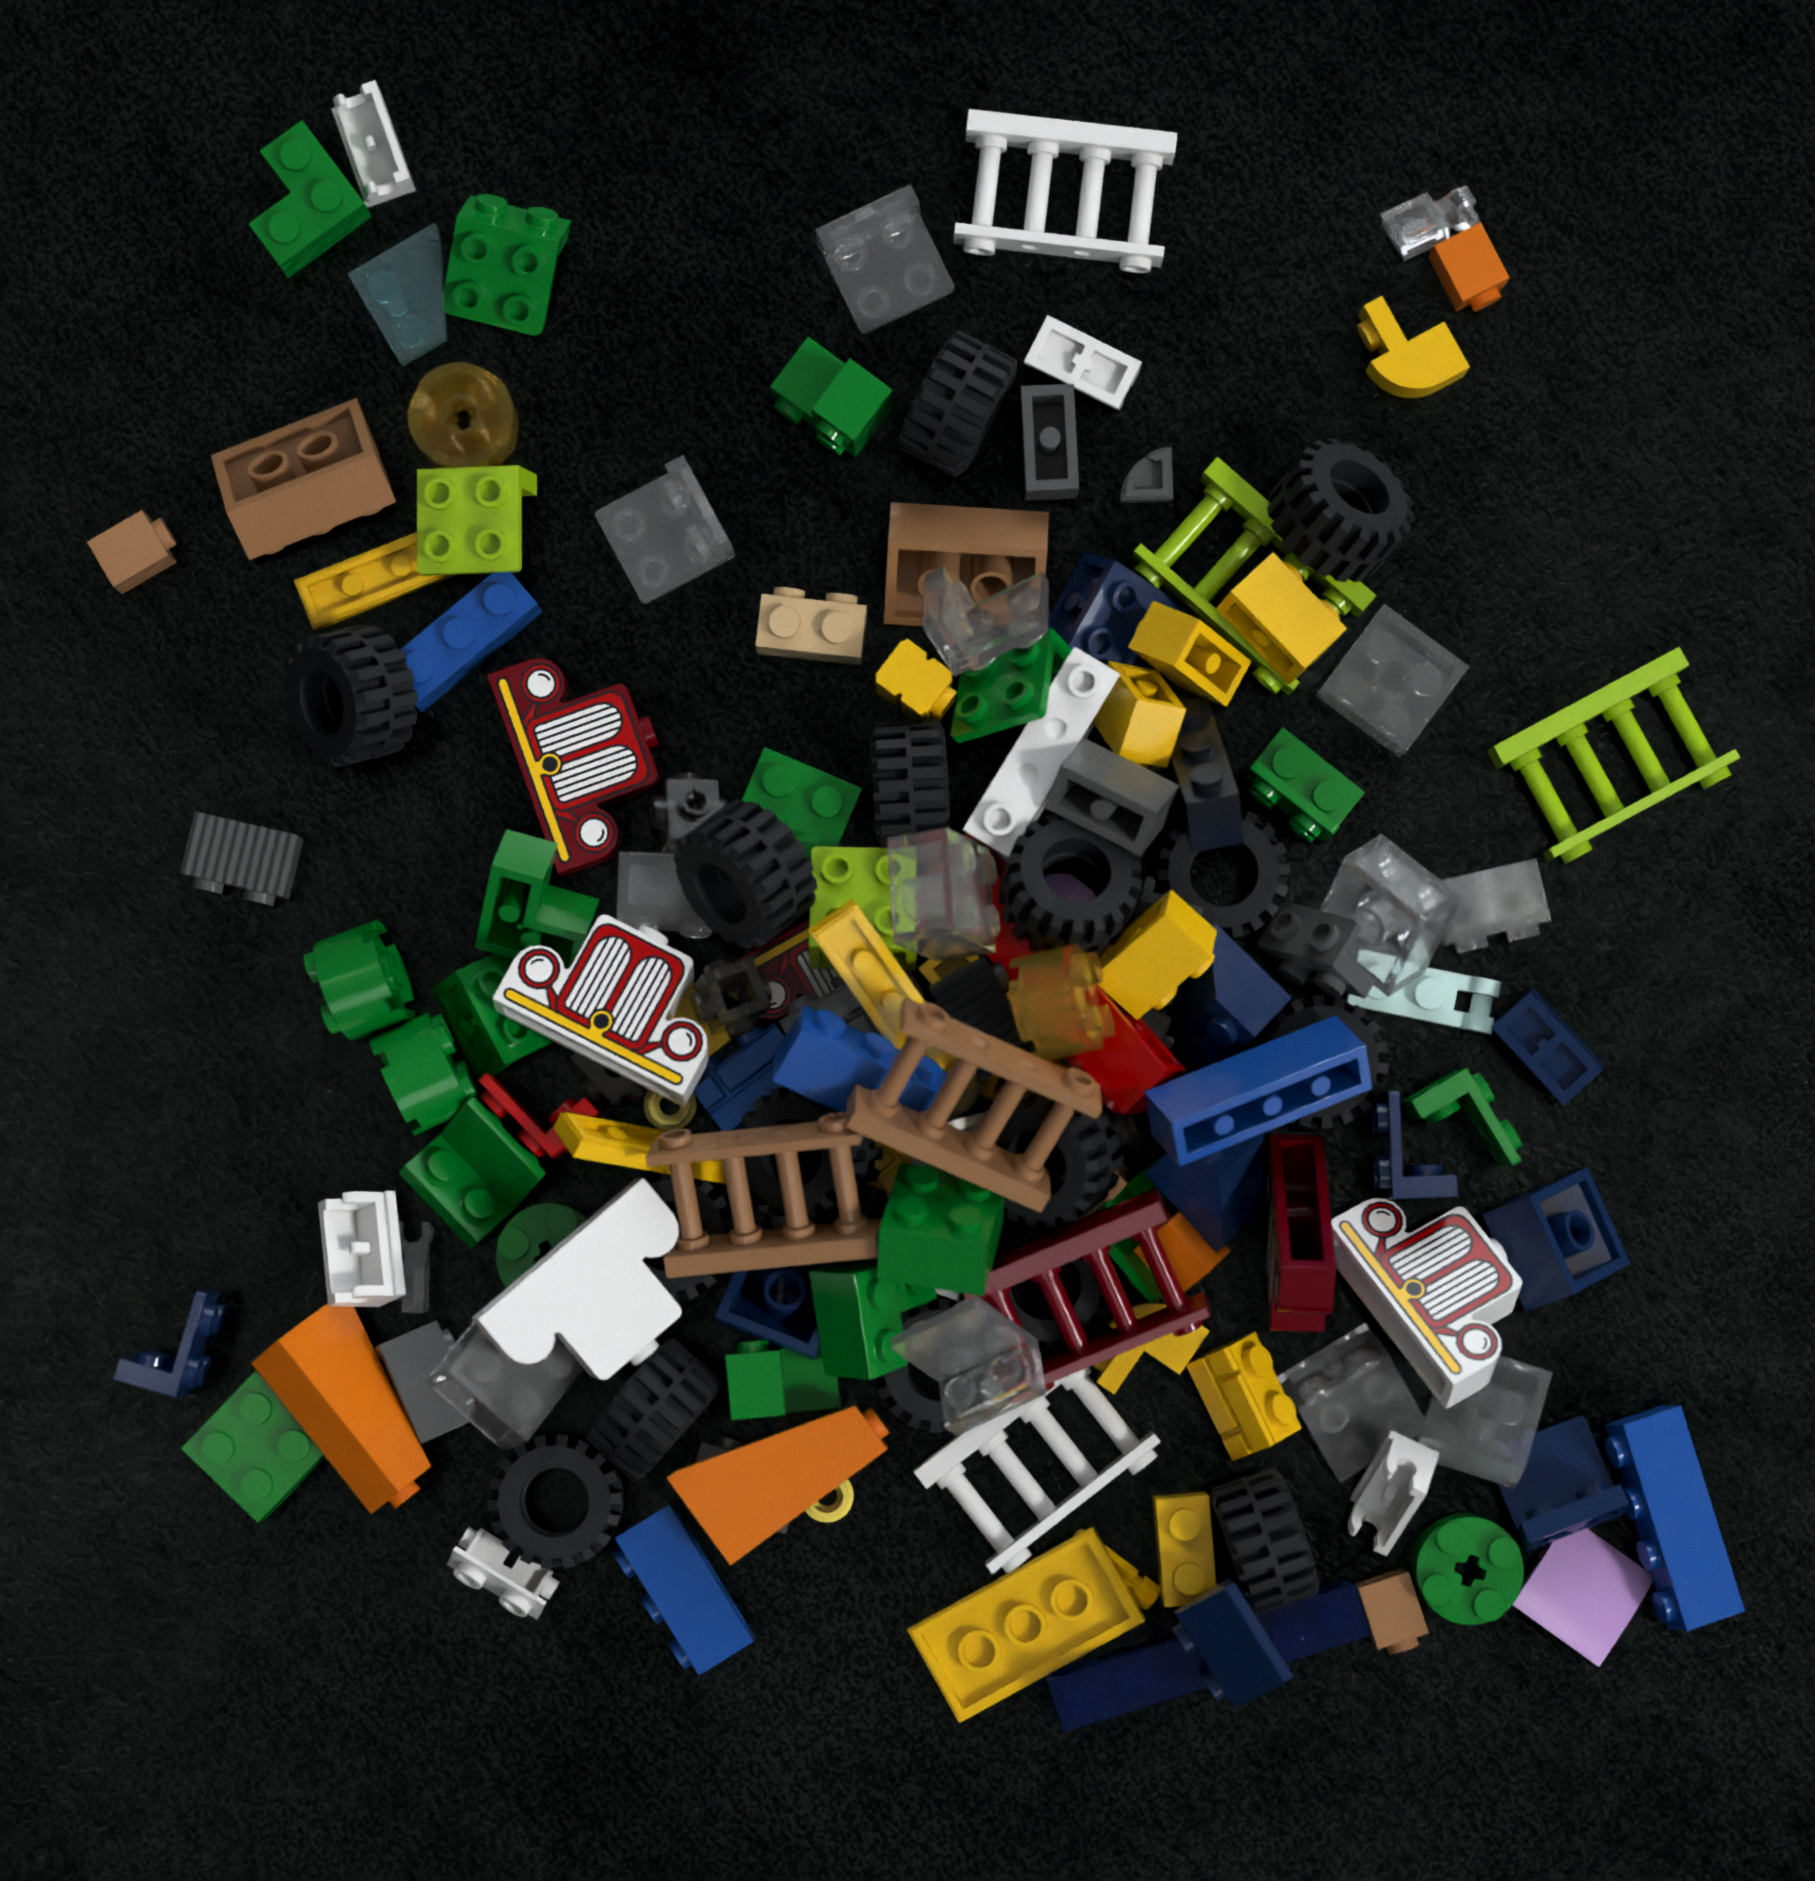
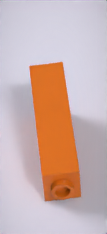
M327 1303L279 1338L251 1362L370 1514L374 1513L387 1501L396 1509L420 1490V1487L414 1480L429 1469L431 1465L354 1307L328 1306Z
M853 1404L678 1468L667 1477V1480L731 1566L885 1452L888 1446L882 1438L890 1432L871 1407L862 1412L857 1404Z

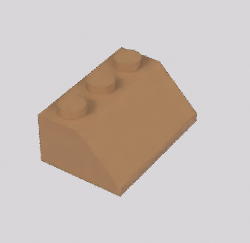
M357 398L211 455L226 513L249 560L264 554L277 553L289 544L312 535L325 534L337 525L360 516L373 515L383 507L396 503L388 475Z
M891 502L884 624L1017 633H1036L1041 631L1049 512Z

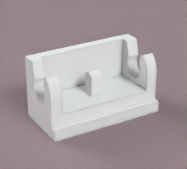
M375 80L362 84L360 87L361 93L356 96L345 98L343 94L336 95L333 98L335 108H332L336 124L367 208L416 191L383 96Z
M1047 315L1024 360L1025 365L1064 384H1074V389L1118 411L1122 407L1142 363Z
M395 1191L342 1193V1199H324L318 1202L328 1306L380 1307L406 1295Z
M1391 1430L1352 1492L1350 1500L1354 1502L1348 1520L1349 1533L1355 1536L1362 1526V1521L1372 1523L1377 1529L1373 1550L1387 1556L1426 1496L1439 1452Z

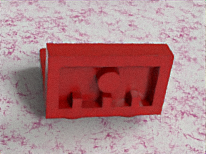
M485 1073L479 1079V1082L487 1089L480 1097L501 1119L505 1118L508 1120L513 1116L523 1129L517 1136L537 1157L545 1158L549 1154L552 1158L562 1159L569 1152L554 1130L560 1113L568 1112L601 1119L606 1116L590 1099L583 1097L577 1102L575 1099L569 1098L547 1119L553 1125L548 1131L496 1076Z

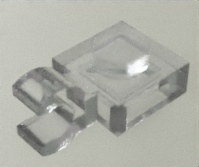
M1467 186L1454 189L1447 196L1435 202L1426 192L1380 213L1383 229L1404 261L1432 249L1434 245L1450 238L1449 228L1464 231L1480 222L1478 215L1472 207L1476 204V199Z
M398 1221L401 1251L405 1254L403 1271L406 1295L394 1301H402V1313L429 1312V1248L434 1237L433 1225L431 1222H423L420 1240L411 1243L405 1239L403 1234L404 1221Z

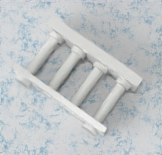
M969 109L966 142L976 143L975 148L980 150L972 224L955 223L954 244L964 245L963 250L965 252L976 255H993L995 249L1116 262L1120 263L1119 268L1121 270L1133 273H1149L1151 267L1161 268L1165 246L1148 245L1156 172L1162 169L1163 164H1173L1178 133ZM1007 147L1028 149L1027 154L1032 156L1024 230L992 227L1001 153L1006 152ZM1059 152L1079 155V160L1084 162L1076 236L1044 233L1052 161L1054 158H1058ZM1111 158L1130 160L1131 166L1136 168L1128 242L1096 239L1104 167L1110 163Z
M1074 646L1050 686L1046 715L1041 719L1027 723L963 828L964 832L998 851L1005 861L1008 862L1013 845L1019 835L1024 836L1026 828L1035 821L1037 822L1045 809L1060 765L1084 738H1088L1095 727L1092 721L1120 677V673Z
M1089 1367L1054 1381V1387L1040 1396L1026 1398L1023 1394L1011 1399L1007 1395L983 1415V1418L976 1423L970 1424L913 1469L914 1474L926 1489L935 1482L941 1489L947 1487L996 1551L994 1555L985 1561L986 1567L992 1574L1001 1567L1007 1574L1013 1571L1032 1555L1027 1547L1124 1470L1128 1469L1134 1475L1158 1456L1152 1449L1161 1442L1158 1437L1151 1431L1138 1440L1089 1377V1374L1092 1372ZM1060 1384L1067 1391L1071 1388L1122 1452L1119 1457L1098 1473L1047 1409L1050 1403L1045 1396ZM1019 1416L1025 1424L1029 1421L1032 1423L1080 1485L1077 1490L1056 1506L1005 1442L1008 1436L1003 1429ZM977 1449L983 1457L988 1454L1038 1518L1035 1523L1014 1539L963 1474L966 1468L961 1462Z

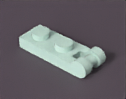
M1361 953L1355 954L1354 960L1375 982L1366 998L1347 994V1003L1353 1006L1358 1005L1365 1010L1478 1033H1492L1491 1026L1494 1023V1018L1489 1016L1493 998H1499L1501 982ZM1457 991L1472 994L1469 1013L1454 1010Z

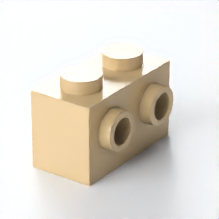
M775 587L773 595L761 594L756 637L757 653L862 665L867 605L857 604L858 597L849 594L827 593L826 601L805 599V591L801 589Z

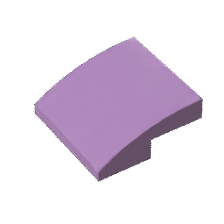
M1585 1529L1544 1546L1537 1556L1538 1562L1522 1583L1520 1593L1513 1606L1599 1667L1641 1604L1653 1579L1648 1571L1595 1533Z

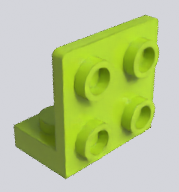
M519 465L417 469L418 573L424 576L514 573L521 571L522 496H537V475Z
M812 848L811 862L814 868L812 874L817 880V889L814 891L816 895L815 903L810 907L809 928L853 898L903 971H916L918 851L914 848ZM809 932L810 969H835Z

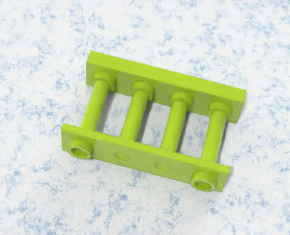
M1217 457L1203 472L1200 480L1207 486L1203 490L1205 495L1203 500L1155 554L1140 543L1134 550L1131 558L1138 564L1134 571L1138 576L1159 589L1161 585L1165 587L1218 635L1252 661L1251 664L1256 667L1252 673L1253 676L1265 688L1274 694L1281 689L1289 696L1300 682L1295 679L1289 685L1209 602L1260 545L1266 547L1270 542L1286 555L1282 561L1293 565L1300 573L1303 581L1311 577L1325 589L1321 596L1333 606L1338 615L1342 614L1345 616L1350 611L1358 618L1377 595L1361 581L1353 582L1350 579L1346 582L1336 581L1332 576L1327 575V577L1317 574L1312 567L1304 566L1297 560L1298 557L1292 551L1288 552L1283 546L1282 538L1275 534L1271 526L1274 521L1268 516L1267 510L1270 502ZM1231 507L1246 520L1242 526L1245 531L1193 589L1173 572L1170 567L1221 510L1227 512Z
M1680 647L1498 743L1487 751L1496 769L1510 763L1514 772L1520 770L1558 839L1559 844L1542 852L1547 862L1560 855L1566 864L1593 850L1588 841L1589 839L1687 786L1699 781L1704 790L1732 775L1727 765L1740 759L1738 752L1734 749L1716 758L1677 687V684L1681 683L1676 673L1689 666ZM1649 689L1652 697L1659 696L1698 767L1697 770L1670 783L1631 712V709L1635 706L1630 698ZM1600 714H1603L1606 722L1613 721L1652 793L1626 808L1622 805L1584 735L1589 732L1584 723ZM1555 738L1560 747L1566 745L1605 816L1604 820L1579 833L1538 760L1542 757L1538 747Z

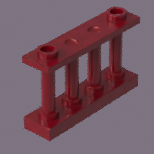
M1157 1187L996 1254L984 1296L963 1293L968 1304L981 1299L982 1303H989L1018 1369L1007 1373V1391L1011 1399L1023 1394L1026 1398L1040 1396L1054 1387V1381L1167 1334L1173 1333L1174 1336L1189 1334L1202 1326L1203 1319L1210 1317L1208 1301L1204 1292L1186 1298L1157 1232L1161 1228L1160 1224L1167 1221L1165 1204ZM1130 1237L1131 1241H1138L1167 1306L1139 1319L1134 1314L1108 1255V1252L1111 1250V1244ZM1080 1258L1082 1262H1088L1117 1326L1115 1329L1088 1340L1058 1275L1061 1271V1265ZM1027 1279H1031L1033 1283H1039L1067 1345V1349L1040 1360L1036 1357L1008 1295L1012 1291L1011 1286Z

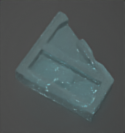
M435 223L347 273L402 367L447 341L441 234Z

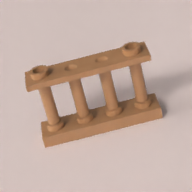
M904 998L900 1006V1032L909 1036L879 1089L869 1090L858 1084L854 1086L846 1100V1128L1041 1213L1051 1197L1049 1169L1044 1167L1043 1164L1075 1110L1095 1119L1099 1117L1102 1112L1100 1084L1096 1083L1090 1075L1076 1068L1066 1070L952 1019L943 1009L932 1003L923 1002L919 1004ZM931 1045L958 1058L928 1110L919 1112L899 1103L898 1098L927 1047ZM978 1067L1007 1079L976 1132L966 1133L947 1124V1119ZM1028 1088L1055 1100L1025 1153L1016 1155L996 1146L995 1142Z
M846 1112L824 1115L817 1122L692 1135L688 1129H674L660 1134L659 1138H655L645 1156L647 1167L669 1165L681 1230L676 1244L663 1258L666 1277L676 1278L877 1258L879 1227L882 1218L867 1219L866 1215L861 1214L850 1146L861 1145L864 1135L846 1128ZM828 1148L840 1218L835 1223L814 1225V1222L808 1220L797 1151ZM775 1154L787 1223L782 1228L761 1230V1227L755 1225L744 1157ZM722 1159L734 1229L728 1234L709 1235L707 1231L702 1230L691 1162Z

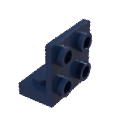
M1083 552L1041 631L1053 628L1072 650L1075 646L1106 666L1108 661L1157 670L1128 648L1139 622L1144 618L1152 601L1188 615L1189 610L1116 560Z
M1399 1091L1381 1093L1378 1097V1103L1371 1104L1373 1106L1369 1109L1371 1136H1379L1380 1156L1372 1157L1371 1160L1373 1189H1381L1382 1198L1387 1200L1458 1197L1457 1175H1443V1165L1404 1167L1405 1177H1403Z
M212 1289L196 1291L176 1357L146 1349V1352L137 1350L136 1356L119 1359L114 1380L172 1397L189 1395L193 1393L195 1386L202 1387L211 1363V1357L204 1355L210 1335L218 1336L226 1314V1306L219 1304L222 1292Z
M1577 1416L1492 1449L1486 1454L1487 1462L1525 1552L1624 1515L1628 1508L1629 1502L1622 1485H1613L1587 1421L1583 1416Z

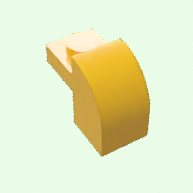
M1383 296L1363 306L1359 314L1362 322L1357 324L1358 332L1370 352L1378 350L1381 355L1369 363L1366 373L1376 385L1386 392L1406 398L1427 396L1464 377L1470 368L1445 321L1407 341Z
M1144 1302L1134 1304L1131 1307L1136 1318L1139 1319L1167 1306L1157 1302L1155 1304ZM1112 1318L1107 1325L1115 1329L1117 1326ZM1201 1326L1197 1330L1183 1336H1174L1173 1333H1170L1095 1364L1093 1367L1100 1371L1095 1381L1115 1394L1144 1351L1180 1375L1210 1331Z

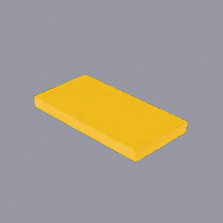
M1091 1526L1015 1568L1010 1573L1002 1575L915 1623L907 1631L956 1719L961 1723L1145 1621V1617L1094 1526Z

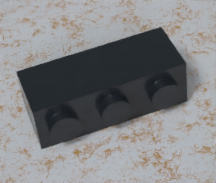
M1208 698L1180 700L1186 708V712L1168 767L1165 769L1168 779L1180 785L1175 796V802L1191 853L1244 843L1239 792Z

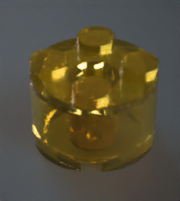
M454 362L439 366L424 376L410 400L407 419L411 435L425 458L437 469L501 465L514 451L519 430L516 407L502 381L491 372L465 362ZM466 410L470 417H474L470 420L471 427L465 430H461L458 425H453L458 422L457 413Z
M1075 943L1011 959L1009 969L1019 968V979L1009 981L1012 1009L1022 1042L1033 1040L1038 1052L1031 1054L1046 1061L1100 1050L1103 1047L1104 1038L1114 1036L1115 1026L1108 1004H1099L1096 986L1098 983L1103 982V972L1099 957L1095 951L1085 953L1080 945Z

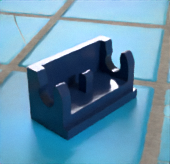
M1532 986L1521 995L1509 1010L1504 1011L1491 1026L1563 1106L1603 1071L1604 1063Z

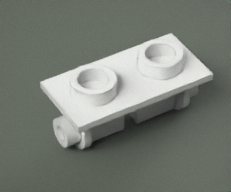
M468 1527L458 1544L466 1549V1551L455 1546L447 1563L448 1566L455 1569L453 1572L455 1577L471 1588L481 1589L483 1586L500 1597V1604L511 1613L520 1617H526L528 1614L538 1619L547 1601L539 1596L541 1595L549 1600L560 1583L551 1577L553 1571L541 1568V1565L536 1563L529 1565L519 1560V1558L512 1569L503 1564L510 1553L502 1545L503 1541L483 1528H480L477 1532Z

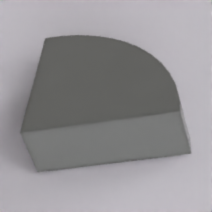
M1172 447L1150 452L1130 469L1121 489L1120 503L1173 501Z

